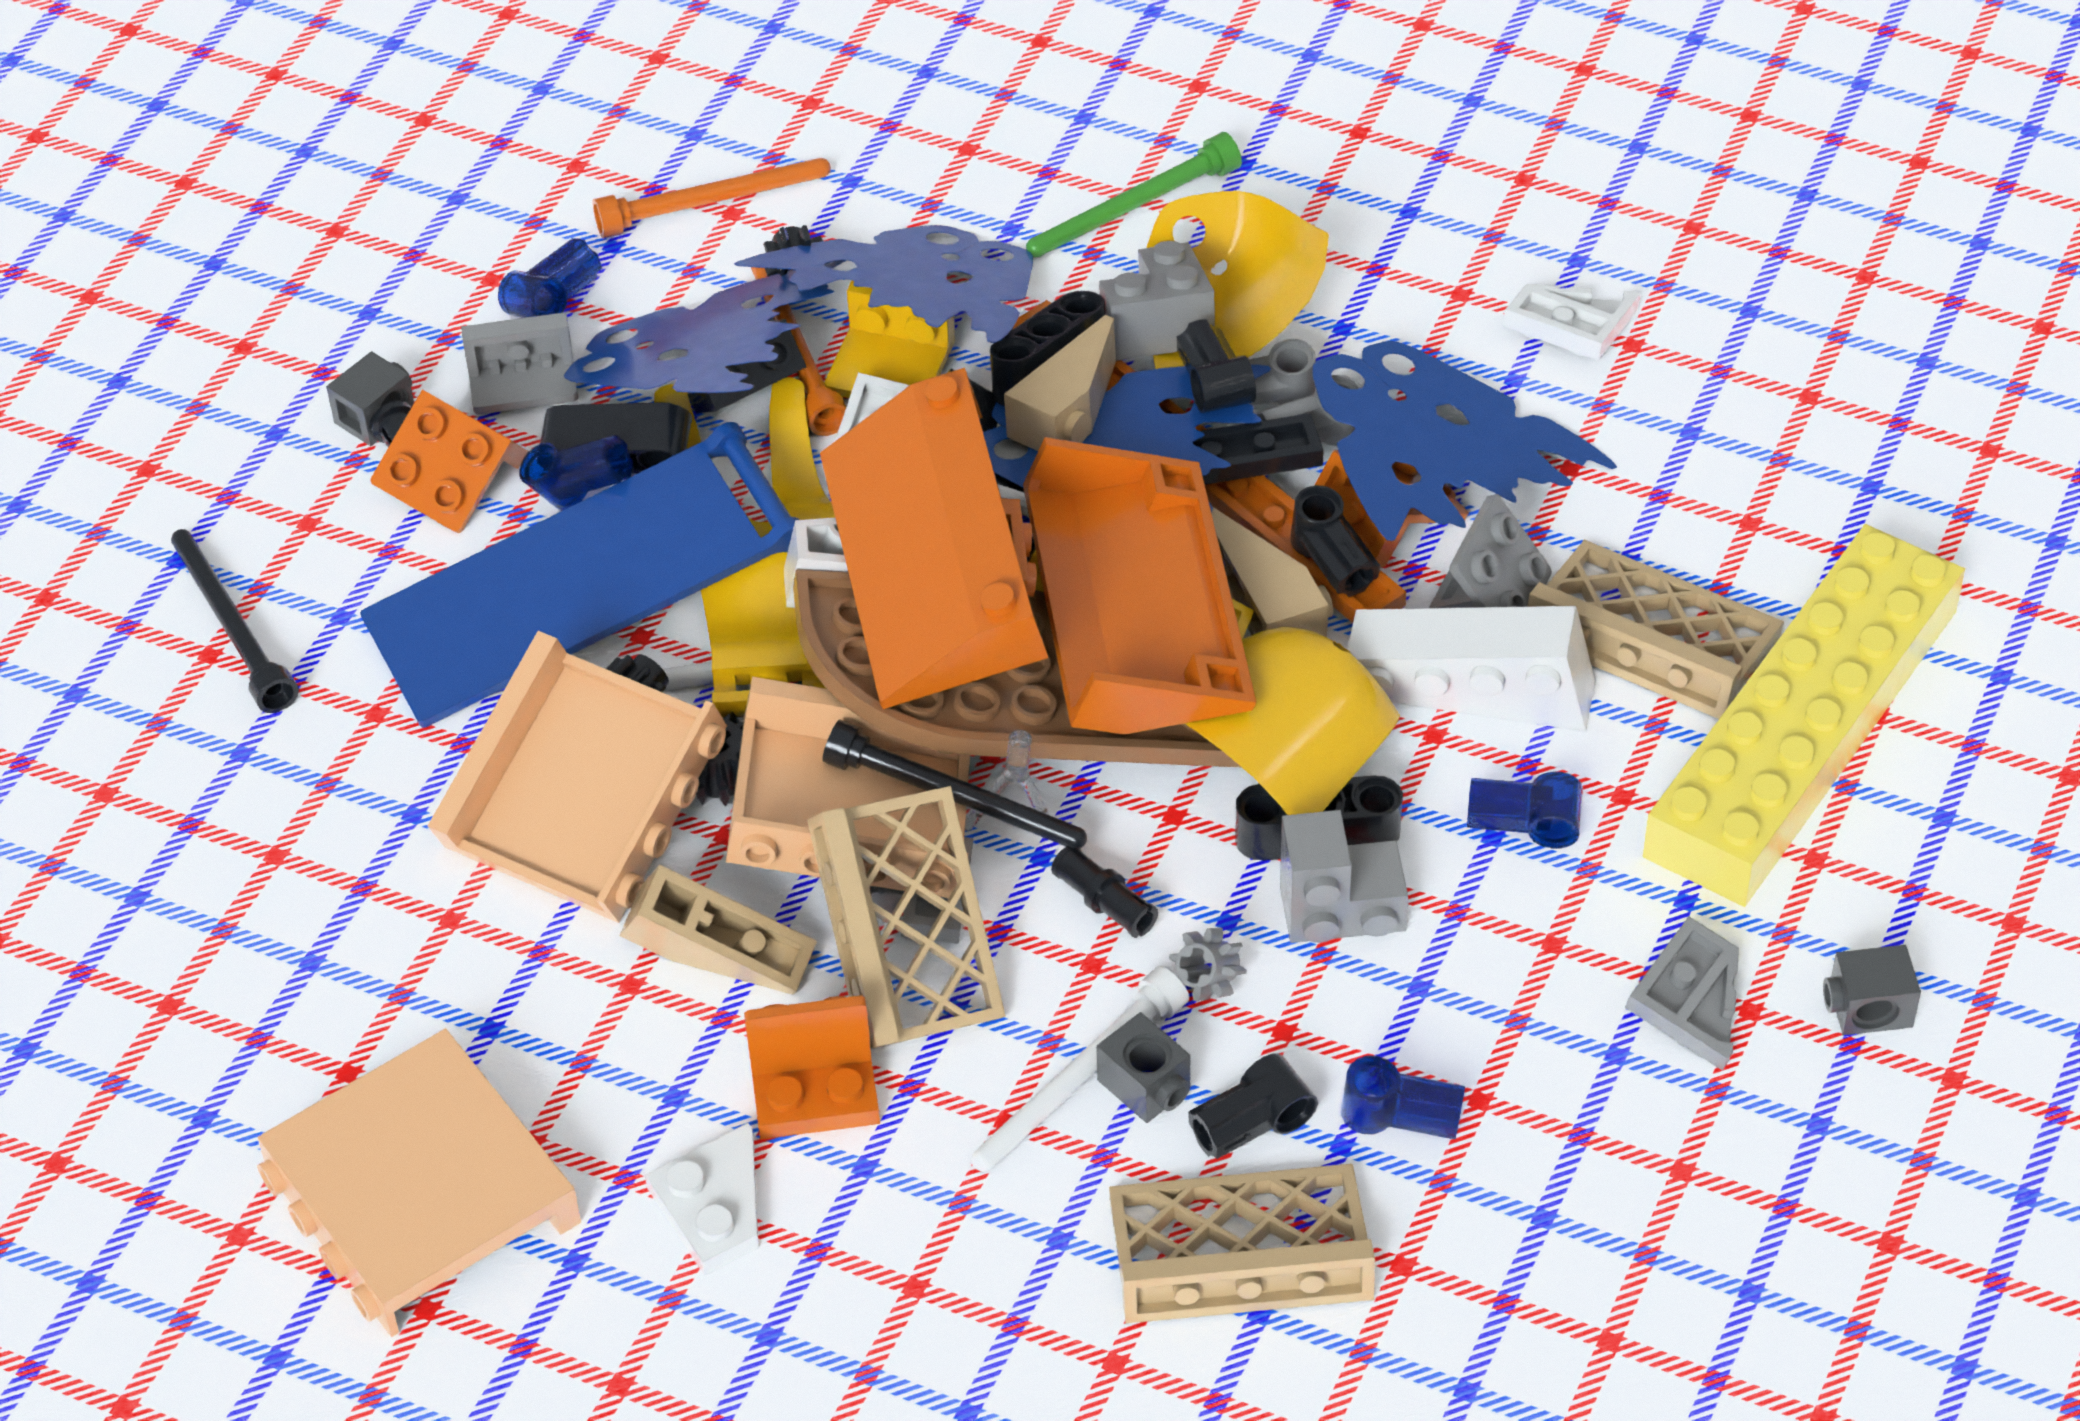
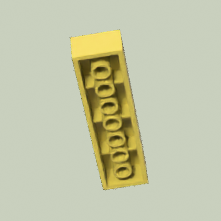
M1864 524L1649 812L1642 857L1730 901L1746 907L1956 614L1966 568L1868 524Z

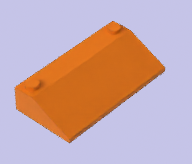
M965 367L911 384L820 452L882 709L1048 658L1046 647L1031 608L980 423L982 418L981 411Z
M1045 437L1025 478L1023 489L1032 526L1070 726L1110 733L1130 734L1253 711L1257 703L1200 463Z

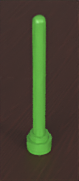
M1222 131L1204 140L1203 147L1197 150V156L1032 237L1026 243V250L1031 252L1033 257H1040L1204 174L1209 176L1217 174L1222 177L1241 167L1242 157L1234 139L1227 132Z

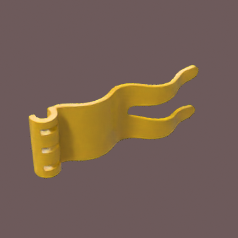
M786 377L772 384L769 406L773 489L791 517L799 518V520L835 518L832 502L827 498L821 487L814 464L808 431L804 384L796 378ZM674 384L664 385L656 390L654 403H671L688 410L692 415V423L687 449L702 442L687 392L675 391L672 388ZM748 517L760 538L771 531L772 526L769 521L757 522ZM788 552L772 554L701 590L712 654L714 688L712 703H714L722 718L732 711L736 717H744L749 690L737 691V685H751L752 677L782 682L802 681V685L826 689L813 672L804 655L798 636L795 608L786 607L784 566Z

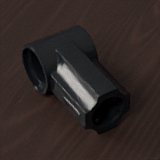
M1207 319L1190 322L1187 329L1182 334L1176 336L1177 352L1190 374L1192 394L1200 413L1255 402L1256 383L1251 364L1246 355L1236 357L1220 327L1212 326Z
M1314 485L1306 487L1295 498L1290 536L1293 548L1299 554L1314 560L1338 594L1344 593L1349 598L1364 592L1368 585L1378 578L1380 564L1343 516L1344 502L1341 496L1335 490L1326 486Z
M1274 1053L1254 1062L1245 1071L1240 1084L1188 1111V1122L1194 1132L1198 1145L1208 1157L1214 1156L1216 1159H1219L1270 1130L1279 1135L1297 1130L1313 1116L1319 1102L1315 1094L1284 1056Z

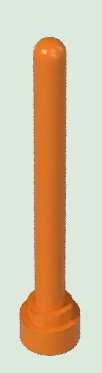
M816 158L628 202L625 197L616 199L614 194L603 196L592 201L595 222L602 239L623 234L624 228L631 227L632 221L824 178L830 173L831 165L825 158Z
M751 267L755 280L767 277L765 268ZM765 295L763 298L767 303L774 295ZM789 304L779 306L773 310V312L780 313L773 317L774 321L786 319L787 323L798 324ZM800 328L792 329L791 333L807 366L798 371L797 375L804 384L807 395L805 406L808 426L816 435H833L839 431L846 410L845 402L838 392L825 386Z

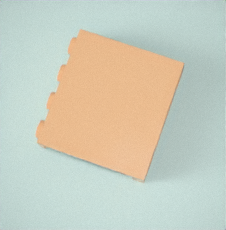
M537 631L427 827L445 848L619 923L626 909L632 907L654 858L661 857L666 851L672 835L671 827L681 809L687 808L694 800L701 772L708 760L718 755L724 744L727 724L714 703L706 700L702 708L696 707L568 654L557 638Z
M752 677L742 729L726 862L820 877L807 822L808 819L829 810L843 807L846 809L926 791L863 765H860L858 769L848 766L846 770H842L823 762L822 758L827 740L839 719L861 727L862 734L870 737V744L965 782L969 780L970 755L943 754L934 749L895 737L854 714L827 689ZM937 802L918 806L906 825L931 843H934L943 828ZM955 802L964 840L966 806ZM905 809L887 814L899 821ZM874 817L854 820L859 844L878 856L893 830ZM900 835L885 861L910 878H913L927 852ZM946 840L941 849L950 854ZM935 858L920 884L939 897L949 898L957 882L954 870ZM863 859L867 874L872 865ZM880 870L870 885L901 891L906 890L905 886Z
M446 1028L257 1137L264 1159L263 1162L257 1165V1169L266 1187L275 1197L284 1193L291 1203L288 1205V1211L298 1230L305 1238L312 1234L316 1236L322 1244L319 1247L320 1255L330 1273L337 1280L346 1276L354 1287L350 1290V1293L362 1316L368 1322L377 1318L391 1338L399 1333L394 1314L396 1310L547 1219L560 1235L581 1223L575 1188Z

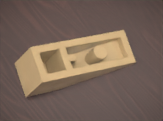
M1104 315L1004 394L1008 438L1039 451L1045 437L1082 443L1092 433L1116 363L1114 318Z
M1213 507L1211 514L1230 592L1234 593L1237 602L1254 610L1248 625L1251 635L1278 627H1294L1311 630L1327 637L1328 618L1333 616V604L1326 587L1323 585L1317 586L1305 565Z
M660 864L640 886L619 935L670 961L792 995L797 992L817 943L816 940Z

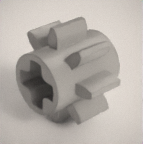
M1221 927L1207 928L1204 936L1198 931L1185 932L1182 936L1186 946L1179 953L1169 955V959L1175 962L1177 977L1184 985L1194 988L1192 993L1194 1001L1209 1000L1212 992L1219 998L1233 995V987L1230 982L1237 975L1247 973V969L1240 966L1238 952L1243 947L1242 943L1222 941L1224 934ZM1204 961H1206L1207 963H1211L1212 968L1208 965H1204Z

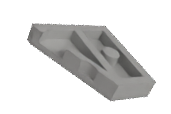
M1688 916L1631 993L1624 1008L1723 1071L1733 1053V1043H1730L1731 1020L1736 1009L1737 991L1734 988V978L1738 972L1739 947Z

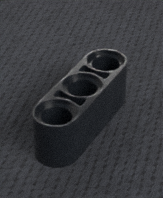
M1091 291L1069 292L1011 330L1001 341L993 343L990 346L992 396L995 402L1005 406L1004 394L1101 319L1105 315V300L1103 297Z
M661 402L552 406L545 412L536 460L543 469L562 475L638 474L687 449L692 415L688 410L679 405Z
M1385 776L1352 777L1324 811L1341 810L1347 845L1398 841L1401 832L1403 792L1394 780ZM1260 784L1247 787L1241 791L1236 799L1235 844L1237 849L1250 859L1262 861L1281 859L1282 816L1287 814Z

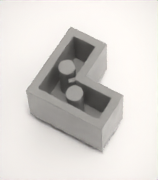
M1164 241L1156 244L1154 247L1138 249L1139 273L1128 272L1120 274L1114 279L1099 281V295L1105 300V315L1114 318L1116 361L1177 352L1176 336L1182 334L1190 322L1207 319L1209 324L1215 327L1214 290L1189 242Z
M1341 810L1282 816L1280 892L1290 943L1308 941L1322 943L1336 938L1365 935L1380 937L1394 932L1406 931L1408 892L1397 840L1347 845Z

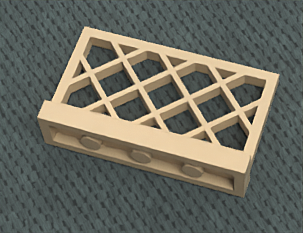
M1585 539L1547 585L1541 582L1536 585L1529 594L1527 607L1576 606L1592 666L1718 719L1779 638L1784 625V621ZM1586 562L1608 570L1609 573L1587 576L1583 566ZM1647 586L1657 590L1659 594L1636 596L1632 587ZM1618 589L1622 596L1620 599L1600 601L1595 591ZM1581 593L1585 601L1569 594ZM1696 606L1706 610L1709 615L1687 617L1683 607ZM1668 609L1672 619L1650 622L1646 612ZM1631 614L1635 622L1620 615ZM1747 627L1761 633V635L1738 638L1733 628ZM1718 630L1723 640L1701 643L1696 633ZM1682 635L1685 642L1675 639L1671 636ZM1732 655L1736 663H1733L1721 657Z
M951 786L846 809L843 807L829 810L807 820L849 997L861 995L866 999L871 1049L1006 1017ZM937 802L943 828L934 843H931L906 825L918 806ZM905 809L899 821L887 814ZM874 817L893 830L878 856L859 844L854 820ZM900 835L927 852L913 878H910L885 861ZM946 840L950 854L941 849ZM935 858L952 868L955 873L957 885L947 901L920 884ZM863 859L872 865L867 874ZM879 870L906 887L905 892L891 914L872 901L869 887ZM914 893L941 910L927 936H924L899 919ZM959 898H961L964 912L955 907ZM949 916L968 928L971 942L961 959L934 942ZM876 917L885 922L881 932ZM893 928L921 945L905 972L886 960L883 945ZM928 951L955 968L940 995L913 978ZM973 956L975 957L978 970L969 965ZM963 973L982 986L987 1009L967 1013L948 1000ZM890 975L899 980L895 990L893 989ZM908 986L933 1002L934 1005L923 1024L903 1029L897 1003ZM942 1009L954 1016L936 1021Z
M1353 1163L1109 1186V1201L1122 1286L1125 1324L1374 1300L1375 1255L1372 1240L1367 1237ZM1342 1186L1344 1193L1331 1207L1309 1196L1317 1188ZM1272 1193L1282 1199L1270 1213L1265 1212L1248 1201L1255 1194ZM1211 1199L1222 1205L1208 1219L1187 1208L1194 1200ZM1149 1204L1160 1212L1145 1225L1127 1215L1124 1207ZM1296 1208L1318 1219L1305 1233L1283 1222ZM1235 1213L1256 1225L1242 1239L1222 1228ZM1174 1219L1194 1230L1180 1245L1160 1234ZM1331 1227L1353 1239V1241L1332 1243L1318 1242ZM1270 1233L1291 1245L1290 1247L1258 1249L1256 1247ZM1208 1239L1229 1250L1226 1253L1196 1255L1194 1253ZM1146 1245L1167 1256V1258L1132 1261V1258Z

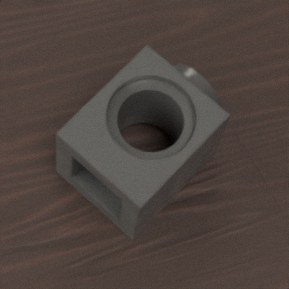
M370 351L326 386L334 423L371 447L378 440L371 434L369 428L370 420L378 409L395 401L406 402L411 407L413 406L414 399L410 375L400 364L396 362L390 363L373 351Z
M1906 944L1835 953L1831 977H1825L1823 980V997L1828 1013L1837 1014L1843 1036L1913 1028L1921 990Z
M1142 1012L1138 1013L1096 1045L1097 1081L1146 1124L1162 1111H1171L1178 1107L1188 1095L1191 1079V1055Z

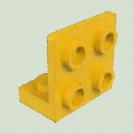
M851 280L847 289L850 328L824 381L825 386L838 392L842 397L850 398L858 372L909 386L913 383L941 375L955 343L954 316L946 320L940 327H933L925 323L924 318L915 316L909 306L893 307L883 305L869 307L868 303L872 288L856 287L853 285L854 281Z

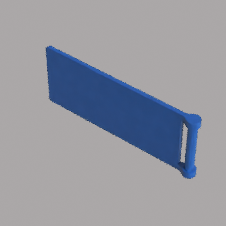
M723 423L704 441L361 610V618L419 726L422 728L428 727L506 688L537 631L557 638L565 651L572 655L772 554L788 552L794 523L799 518L791 517L746 447L747 437L738 423ZM712 458H729L772 526L768 534L760 538L712 462Z

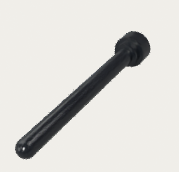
M186 529L176 530L171 536V543L251 674L248 689L255 703L265 713H277L288 708L294 703L299 693V687L286 667L269 661L192 534Z
M841 719L836 722L827 740L822 761L842 770H846L848 766L858 769L860 765H863L926 791L951 786L954 802L1063 846L1081 849L1087 842V834L1081 827L870 744V737L862 734L861 727Z

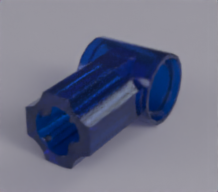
M571 238L528 271L513 270L507 273L498 289V301L501 309L508 315L520 318L563 313L567 300L597 278V272L602 269L598 254L587 245L585 240Z
M617 435L565 450H560L548 442L535 446L526 454L519 468V477L524 484L553 507L563 511L581 502L589 491L614 485L622 480L631 478L633 461L629 456L627 443Z
M1563 772L1541 774L1533 780V783L1471 778L1467 828L1528 833L1531 840L1542 847L1551 849L1569 847L1577 842L1580 836L1583 799L1582 783L1576 777Z
M1364 1056L1351 1063L1346 1072L1340 1114L1344 1123L1350 1129L1361 1134L1374 1135L1383 1132L1388 1127L1455 1140L1465 1086L1401 1074L1396 1066L1385 1058Z

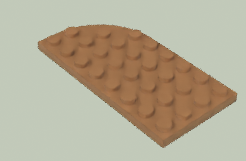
M796 570L793 592L798 636L804 655L813 672L825 688L850 711L871 725L895 737L934 749L943 754L1242 768L1222 750L1184 723L1130 734L1071 727L1045 594L1038 590H1035L1034 597H1029V601L1047 650V659L882 709L849 573L815 570ZM1230 592L1232 599L1235 600L1234 593Z

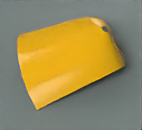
M1211 192L1187 196L1169 202L1157 216L1146 248L1154 247L1156 244L1164 241H1175L1173 227L1182 217L1194 216L1202 221L1205 227L1204 239L1198 246L1192 249L1214 290L1215 327H1220L1236 357L1246 355L1249 358L1284 331L1311 300L1325 270L1329 233L1307 222L1282 205L1261 195L1249 192ZM1225 260L1227 262V269L1220 275L1213 274L1211 269L1217 263ZM1178 352L1153 355L1155 369L1185 366Z
M1278 627L1254 633L1242 639L1257 702L1253 711L1184 724L1222 750L1249 773L1282 807L1287 815L1323 812L1391 733L1398 723L1400 714L1386 692L1366 667L1340 643L1314 631L1294 627Z

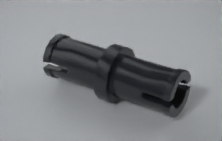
M1066 846L1055 857L1051 867L1052 874L1084 897V904L1096 914H1107L1134 938H1137L1138 935L1140 937L1144 936L1154 926L1158 918V909L1125 886V878L1114 869H1103L1077 847L1071 848Z

